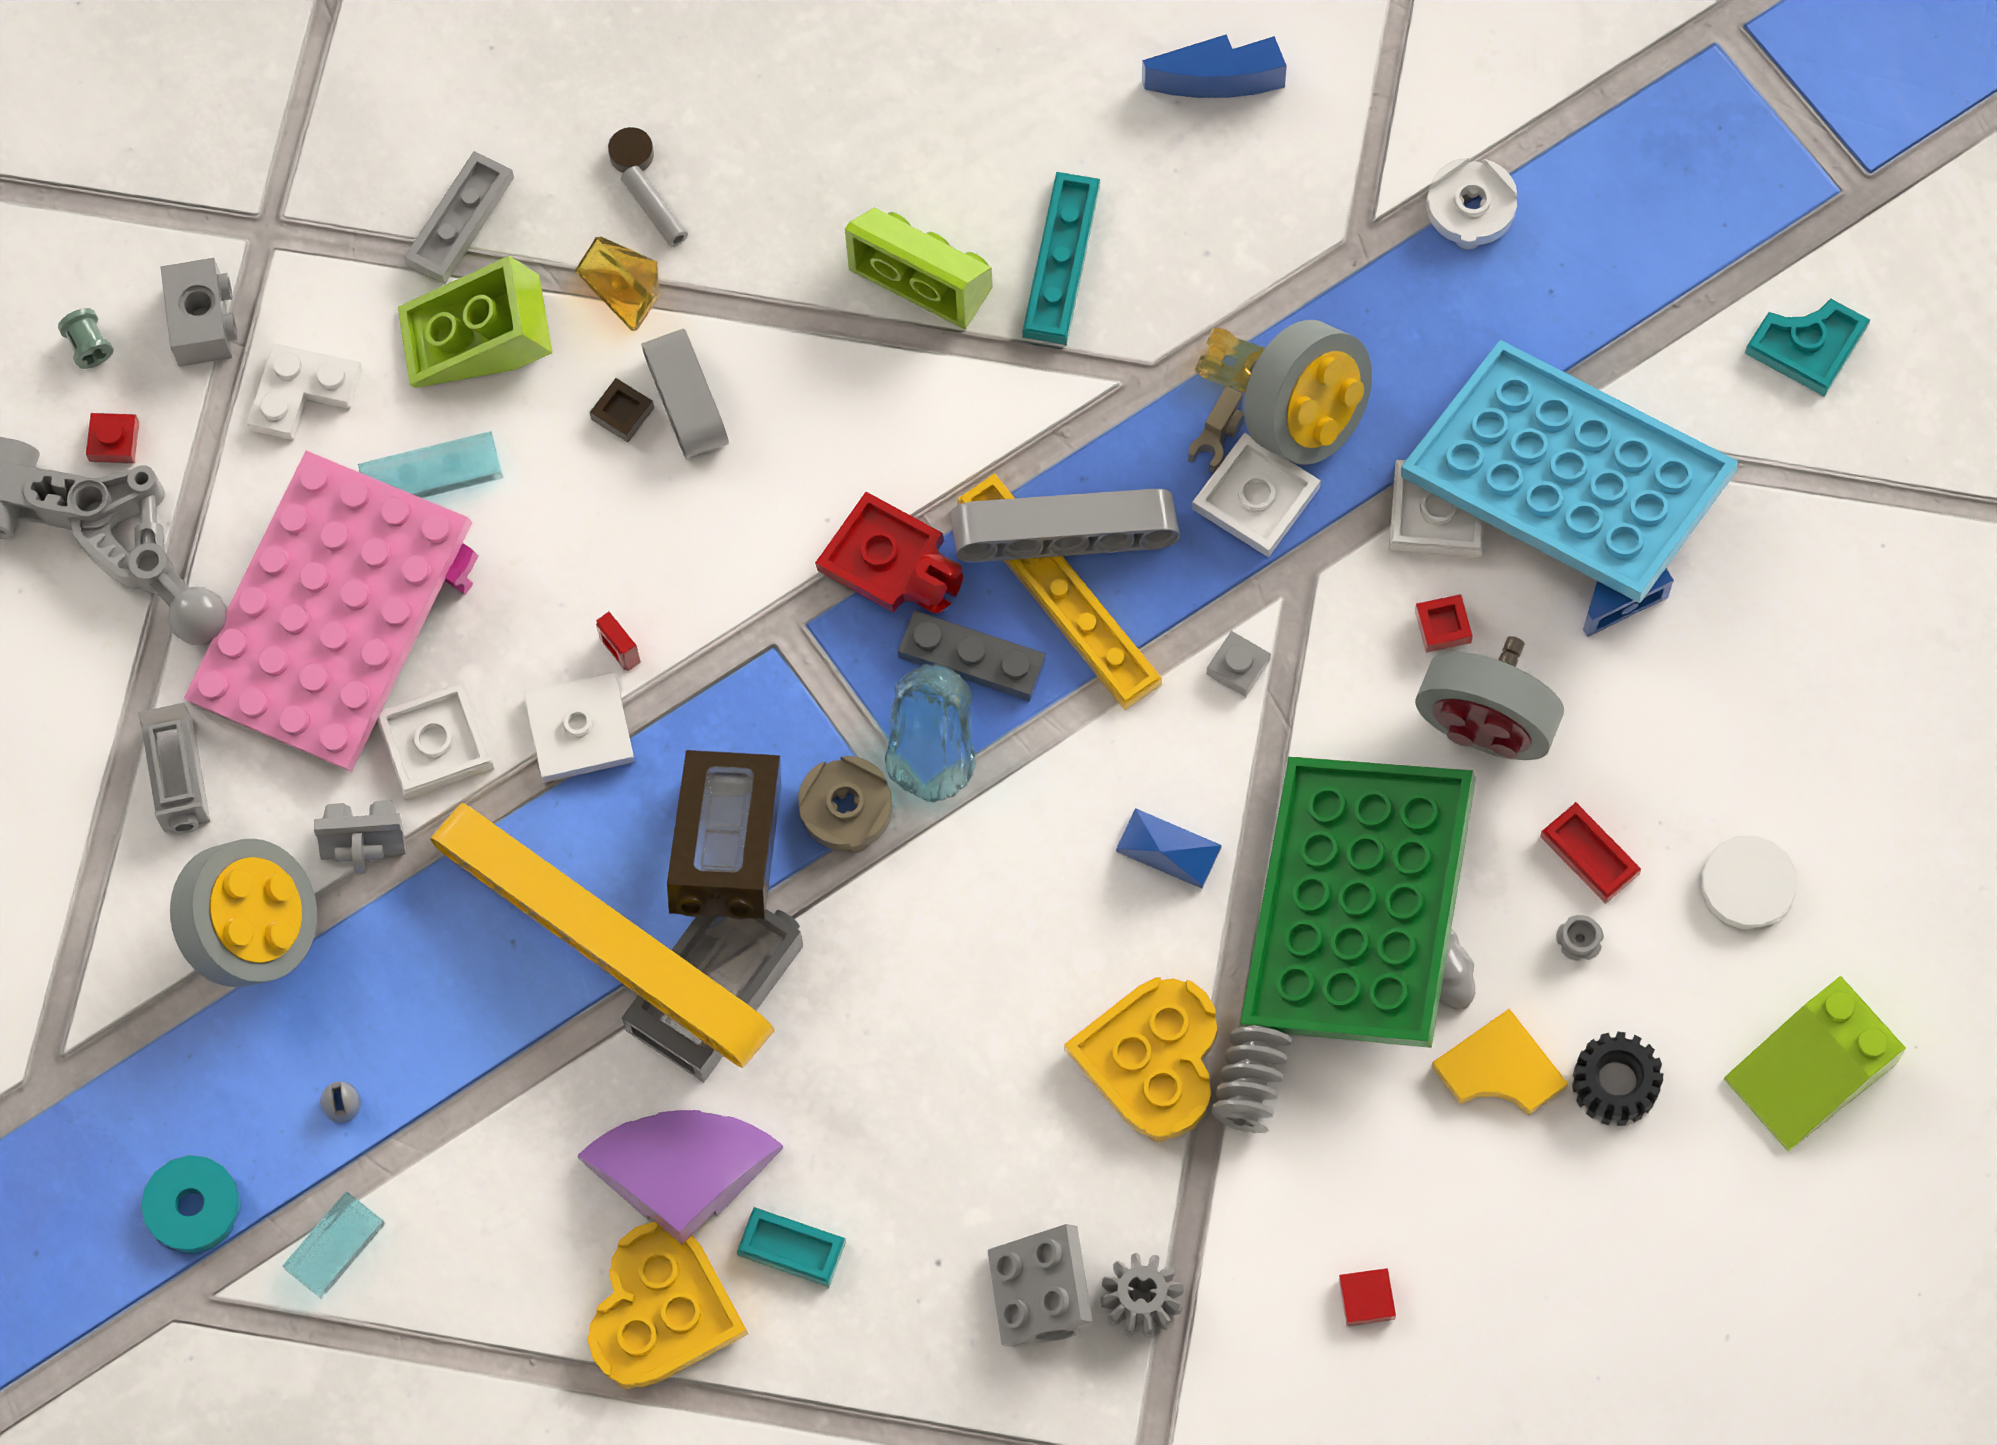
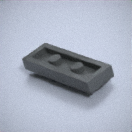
M915 610L898 650V656L901 659L1028 701L1031 700L1046 661V653Z

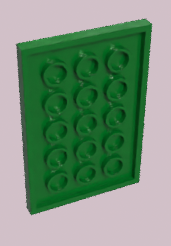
M1288 756L1240 1024L1242 1027L1256 1025L1275 1029L1285 1034L1432 1048L1476 783V776L1473 770Z

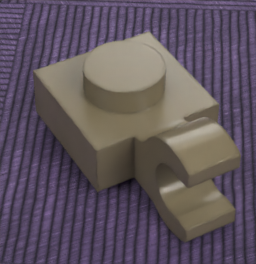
M1226 386L1207 418L1202 434L1189 447V462L1194 463L1200 453L1209 452L1214 456L1210 462L1209 472L1214 474L1223 462V443L1228 436L1236 437L1245 420L1244 412H1242L1243 393Z

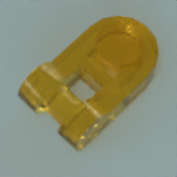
M1213 328L1207 340L1209 349L1206 355L1200 356L1195 371L1205 379L1246 393L1251 375L1250 367L1255 360L1259 359L1265 348L1236 338L1234 334L1225 329ZM1225 355L1237 359L1234 368L1222 362Z

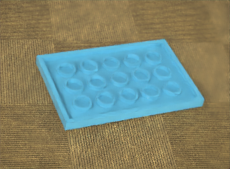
M1499 340L1401 466V477L1641 603L1734 477L1738 469V461L1542 360Z

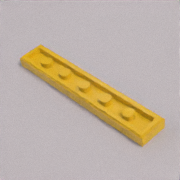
M994 473L959 497L958 505L972 501L1014 499L1015 497ZM1063 556L1003 560L1124 710L1162 685V677Z

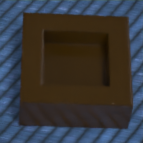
M615 378L589 413L592 421L624 441L629 442L653 411L654 403L650 398Z

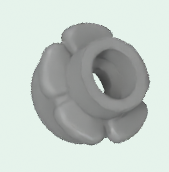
M1576 915L1568 918L1565 924L1559 926L1556 933V941L1562 946L1561 951L1567 958L1578 961L1581 958L1590 960L1601 951L1600 941L1604 938L1603 930L1592 918ZM1582 935L1585 940L1580 943L1576 941L1575 937Z

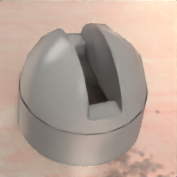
M334 1082L329 1084L322 1092L320 1104L323 1112L330 1120L344 1123L352 1120L358 1114L361 1107V1099L351 1084ZM341 1090L345 1110L336 1111L334 1093Z

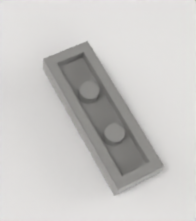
M473 151L404 256L406 265L446 284L513 181L512 169Z

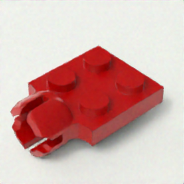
M867 491L815 562L817 571L893 613L904 602H914L932 613H942L951 605V602L943 598L944 594L956 597L964 578L961 572V565L939 552V548L944 543L942 532Z

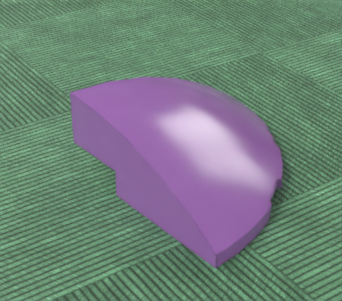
M675 1110L659 1112L656 1115L623 1123L593 1141L577 1156L581 1162L647 1220L652 1218L683 1245L712 1214L718 1216L783 1149V1145L754 1125L731 1116L725 1117L718 1114L701 1112L700 1110Z

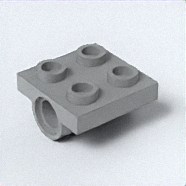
M1064 1224L987 1250L1002 1345L1014 1347L1030 1341L1046 1342L1066 1339L1077 1335L1080 1332L1079 1326L1092 1322L1077 1226Z

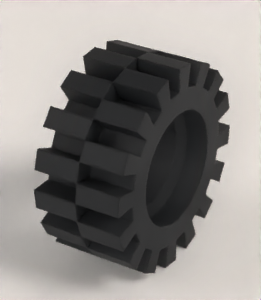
M1617 1031L1615 1037H1610L1609 1032L1601 1034L1598 1041L1592 1039L1587 1044L1585 1050L1581 1051L1572 1075L1574 1077L1572 1089L1573 1093L1577 1092L1578 1094L1576 1101L1580 1108L1584 1105L1588 1108L1586 1114L1592 1119L1595 1115L1602 1117V1124L1609 1125L1611 1120L1617 1121V1126L1626 1125L1630 1119L1634 1123L1642 1119L1645 1112L1649 1113L1653 1108L1661 1091L1664 1073H1660L1662 1067L1660 1057L1655 1059L1653 1057L1655 1049L1650 1044L1646 1047L1640 1044L1642 1038L1635 1034L1632 1040L1625 1038L1626 1032ZM1609 1063H1623L1634 1072L1636 1086L1625 1095L1610 1094L1600 1084L1599 1071Z

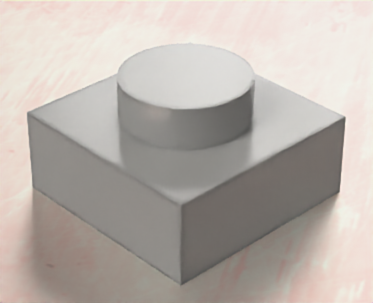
M1231 631L1207 666L1206 674L1247 697L1270 662L1271 653Z

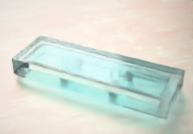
M492 431L358 464L360 473L420 498L503 478Z

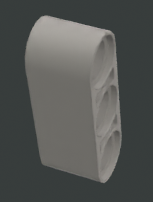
M683 328L641 343L648 368L685 459L729 444L723 421L686 330Z

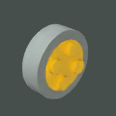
M1303 320L1281 331L1267 345L1259 359L1255 360L1250 367L1251 375L1244 401V416L1247 429L1252 439L1258 445L1296 464H1314L1334 454L1356 429L1369 400L1372 384V366L1365 346L1356 337L1318 320Z
M240 839L203 850L188 861L178 875L173 887L170 901V921L178 948L187 962L199 974L223 986L244 987L281 978L294 970L302 962L315 936L317 905L309 878L293 856L281 847L265 840Z

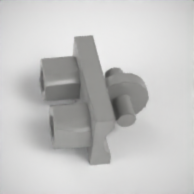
M392 800L374 801L369 807V815L353 816L351 806L344 803L327 804L323 818L314 819V833L318 840L321 860L335 859L336 862L353 861L355 874L366 873L367 860L383 859L385 855L406 854V840L400 813H396L395 804Z

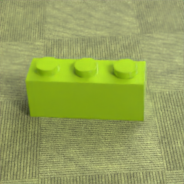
M874 207L850 221L844 229L850 271L964 330L967 329L993 288L992 267L981 256L973 252L963 253L951 247L940 235L934 232L924 233L912 227L904 217L897 213L888 212L887 214Z

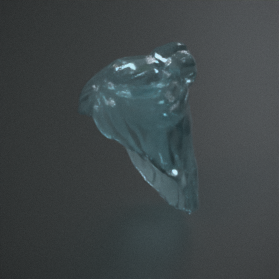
M924 664L920 668H915L903 675L894 687L895 699L891 710L890 739L885 755V765L890 779L902 787L904 791L913 793L916 797L922 798L926 802L935 803L956 796L959 790L968 785L973 776L976 759L971 733L970 705L972 703V692L969 684L953 669H948L946 666L939 664Z

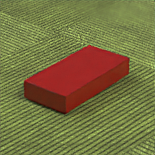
M1577 802L1541 831L1540 837L1605 904L1641 873L1642 869Z

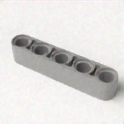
M1165 489L972 501L960 504L950 512L957 558L965 562L1154 550L1171 546L1180 538L1173 496L1170 491Z

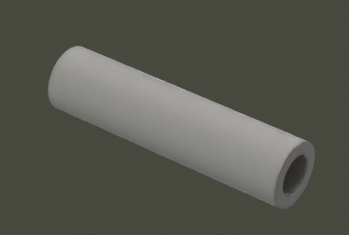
M633 166L627 169L621 176L622 182L670 247L680 245L687 238V231L640 167Z

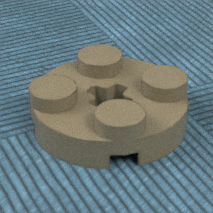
M843 756L840 757L841 760L831 761L827 764L824 761L816 765L806 775L798 793L800 819L808 834L819 844L833 850H847L848 852L856 853L865 850L868 844L876 841L888 827L893 812L892 795L883 772L877 766L863 758ZM848 793L854 795V805L857 808L846 813L838 812V806L833 802L836 797L844 799Z

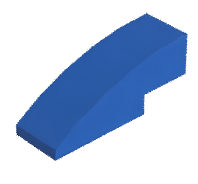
M1227 34L1142 60V84L1146 90L1193 98H1232L1255 95L1285 88L1287 65L1275 36L1232 49Z

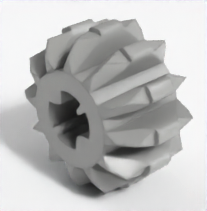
M1138 1253L1132 1254L1130 1269L1124 1263L1116 1261L1113 1264V1271L1118 1278L1105 1276L1102 1280V1287L1111 1293L1105 1294L1100 1298L1101 1307L1114 1309L1108 1316V1322L1112 1326L1119 1324L1124 1319L1127 1320L1124 1334L1127 1336L1134 1334L1136 1325H1143L1144 1336L1151 1338L1153 1337V1322H1156L1160 1328L1168 1330L1171 1327V1320L1166 1313L1179 1315L1182 1311V1304L1174 1298L1183 1294V1284L1170 1282L1176 1274V1269L1172 1265L1165 1267L1160 1272L1157 1271L1160 1259L1157 1255L1150 1257L1148 1266H1141L1140 1255ZM1137 1288L1143 1293L1150 1289V1302L1147 1303L1142 1298L1134 1302L1133 1290Z

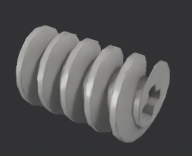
M1250 1025L1236 1028L1230 1034L1229 1041L1233 1046L1227 1049L1225 1054V1060L1229 1065L1224 1066L1221 1070L1220 1077L1225 1083L1220 1084L1216 1091V1096L1220 1101L1213 1104L1211 1113L1215 1119L1232 1129L1251 1133H1266L1269 1131L1268 1128L1260 1124L1258 1118H1272L1274 1110L1262 1104L1263 1100L1277 1099L1279 1093L1267 1086V1082H1279L1283 1078V1074L1271 1068V1065L1283 1064L1287 1061V1055L1276 1050V1045H1291L1292 1038L1283 1032L1262 1026Z

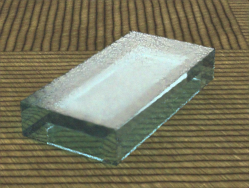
M346 1191L282 1266L289 1274L322 1299L383 1228L385 1222Z

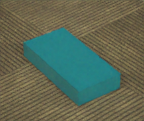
M753 1207L739 1244L737 1255L830 1287L845 1247L846 1239Z

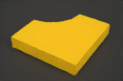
M1510 1008L1433 1061L1431 1066L1460 1105L1477 1097H1499L1515 1103L1528 1116L1568 1087V1082Z

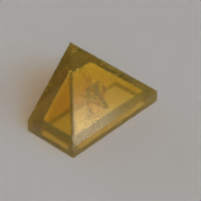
M602 236L595 237L575 269V272L631 331L639 329L659 298L657 261Z

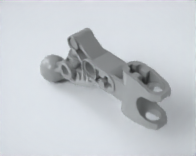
M0 437V539H10L13 537L18 519L70 529L79 546L106 574L127 588H142L148 592H156L170 607L169 626L176 637L190 645H207L213 638L218 636L225 625L226 605L222 598L205 587H189L175 573L173 565L165 552L163 526L157 523L156 506L163 501L165 492L151 467L140 465L131 470L95 479L54 470L36 468L40 452L35 447L23 441ZM102 501L95 510L85 511L91 503ZM139 513L140 524L134 528L136 548L129 552L114 538L112 528L116 524Z

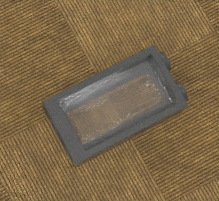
M766 909L765 919L747 918L739 920L731 917L697 916L672 948V951L757 1011L803 948L801 931L798 930L800 925L795 919L781 910H776L773 914ZM639 995L622 1016L626 1032L703 1083L723 1057Z

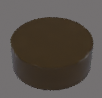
M627 127L614 133L609 140L608 152L610 161L618 171L624 173L633 166H639L644 171L652 163L654 157L652 140L645 131L635 127Z

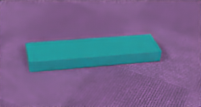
M1056 172L1023 325L1022 338L1067 345L1100 190L1099 178Z

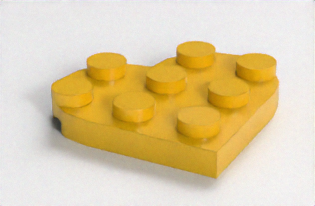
M1155 977L1139 985L1066 1042L1064 1050L1128 1125L1155 1142H1163L1169 1138L1179 1137L1194 1129L1205 1116L1210 1105V1076L1202 1060L1212 1049L1217 1037L1216 1010L1207 993L1190 980L1183 982L1174 978L1161 980V977Z
M653 1221L635 1227L618 1242V1248L611 1259V1269H609V1277L614 1293L598 1305L597 1313L590 1323V1333L587 1341L594 1363L603 1374L615 1381L620 1387L632 1389L661 1382L748 1335V1332L702 1246L694 1236L691 1235L681 1245L659 1224Z

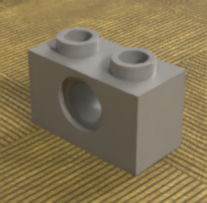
M215 258L160 266L170 348L178 366L233 358L230 341L238 340L234 314H227L225 301L233 299L228 273H220ZM201 307L210 308L203 315H192L195 310Z

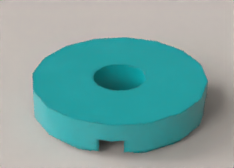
M188 1155L170 1160L154 1172L144 1188L141 1208L145 1225L160 1244L169 1249L179 1250L182 1253L195 1254L214 1248L229 1236L240 1212L241 1199L236 1182L224 1166L208 1157ZM190 1193L201 1194L204 1198V1205L199 1213L193 1216H184L179 1213V1204L184 1196Z

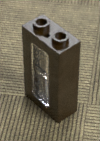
M686 750L667 878L669 914H682L689 917L700 915L731 917L739 920L747 918L765 919L782 786L780 755Z

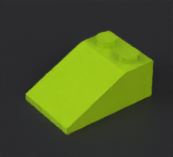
M511 256L504 257L398 306L409 384L414 388L513 371L553 353L540 276Z
M1840 975L1785 1021L1724 1077V1080L1789 1152L1896 1066L1906 1047Z

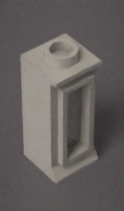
M179 703L138 712L155 807L154 813L163 831L186 833L197 829L198 824L210 822L194 722L186 704Z

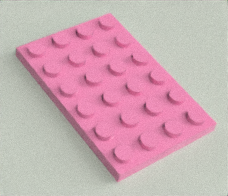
M306 450L226 611L224 628L217 637L212 639L184 699L190 704L352 773L445 581V576L453 564L473 522L462 514Z

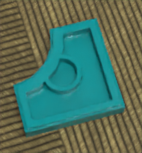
M1831 298L1819 310L1802 317H1784L1768 312L1748 343L1745 354L1825 397L1868 328L1871 319Z

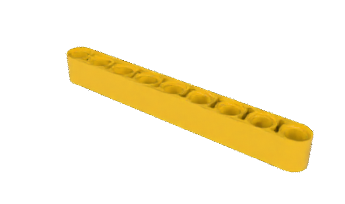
M461 802L430 837V841L454 863L738 1067L744 1068L774 1033V1027L748 1004L468 805Z

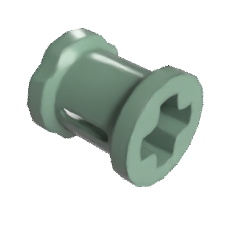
M90 308L78 309L67 314L61 319L57 327L61 336L68 338L75 351L73 359L81 369L98 366L102 362L107 361L114 351L111 343L103 339L96 325L98 317L95 311Z

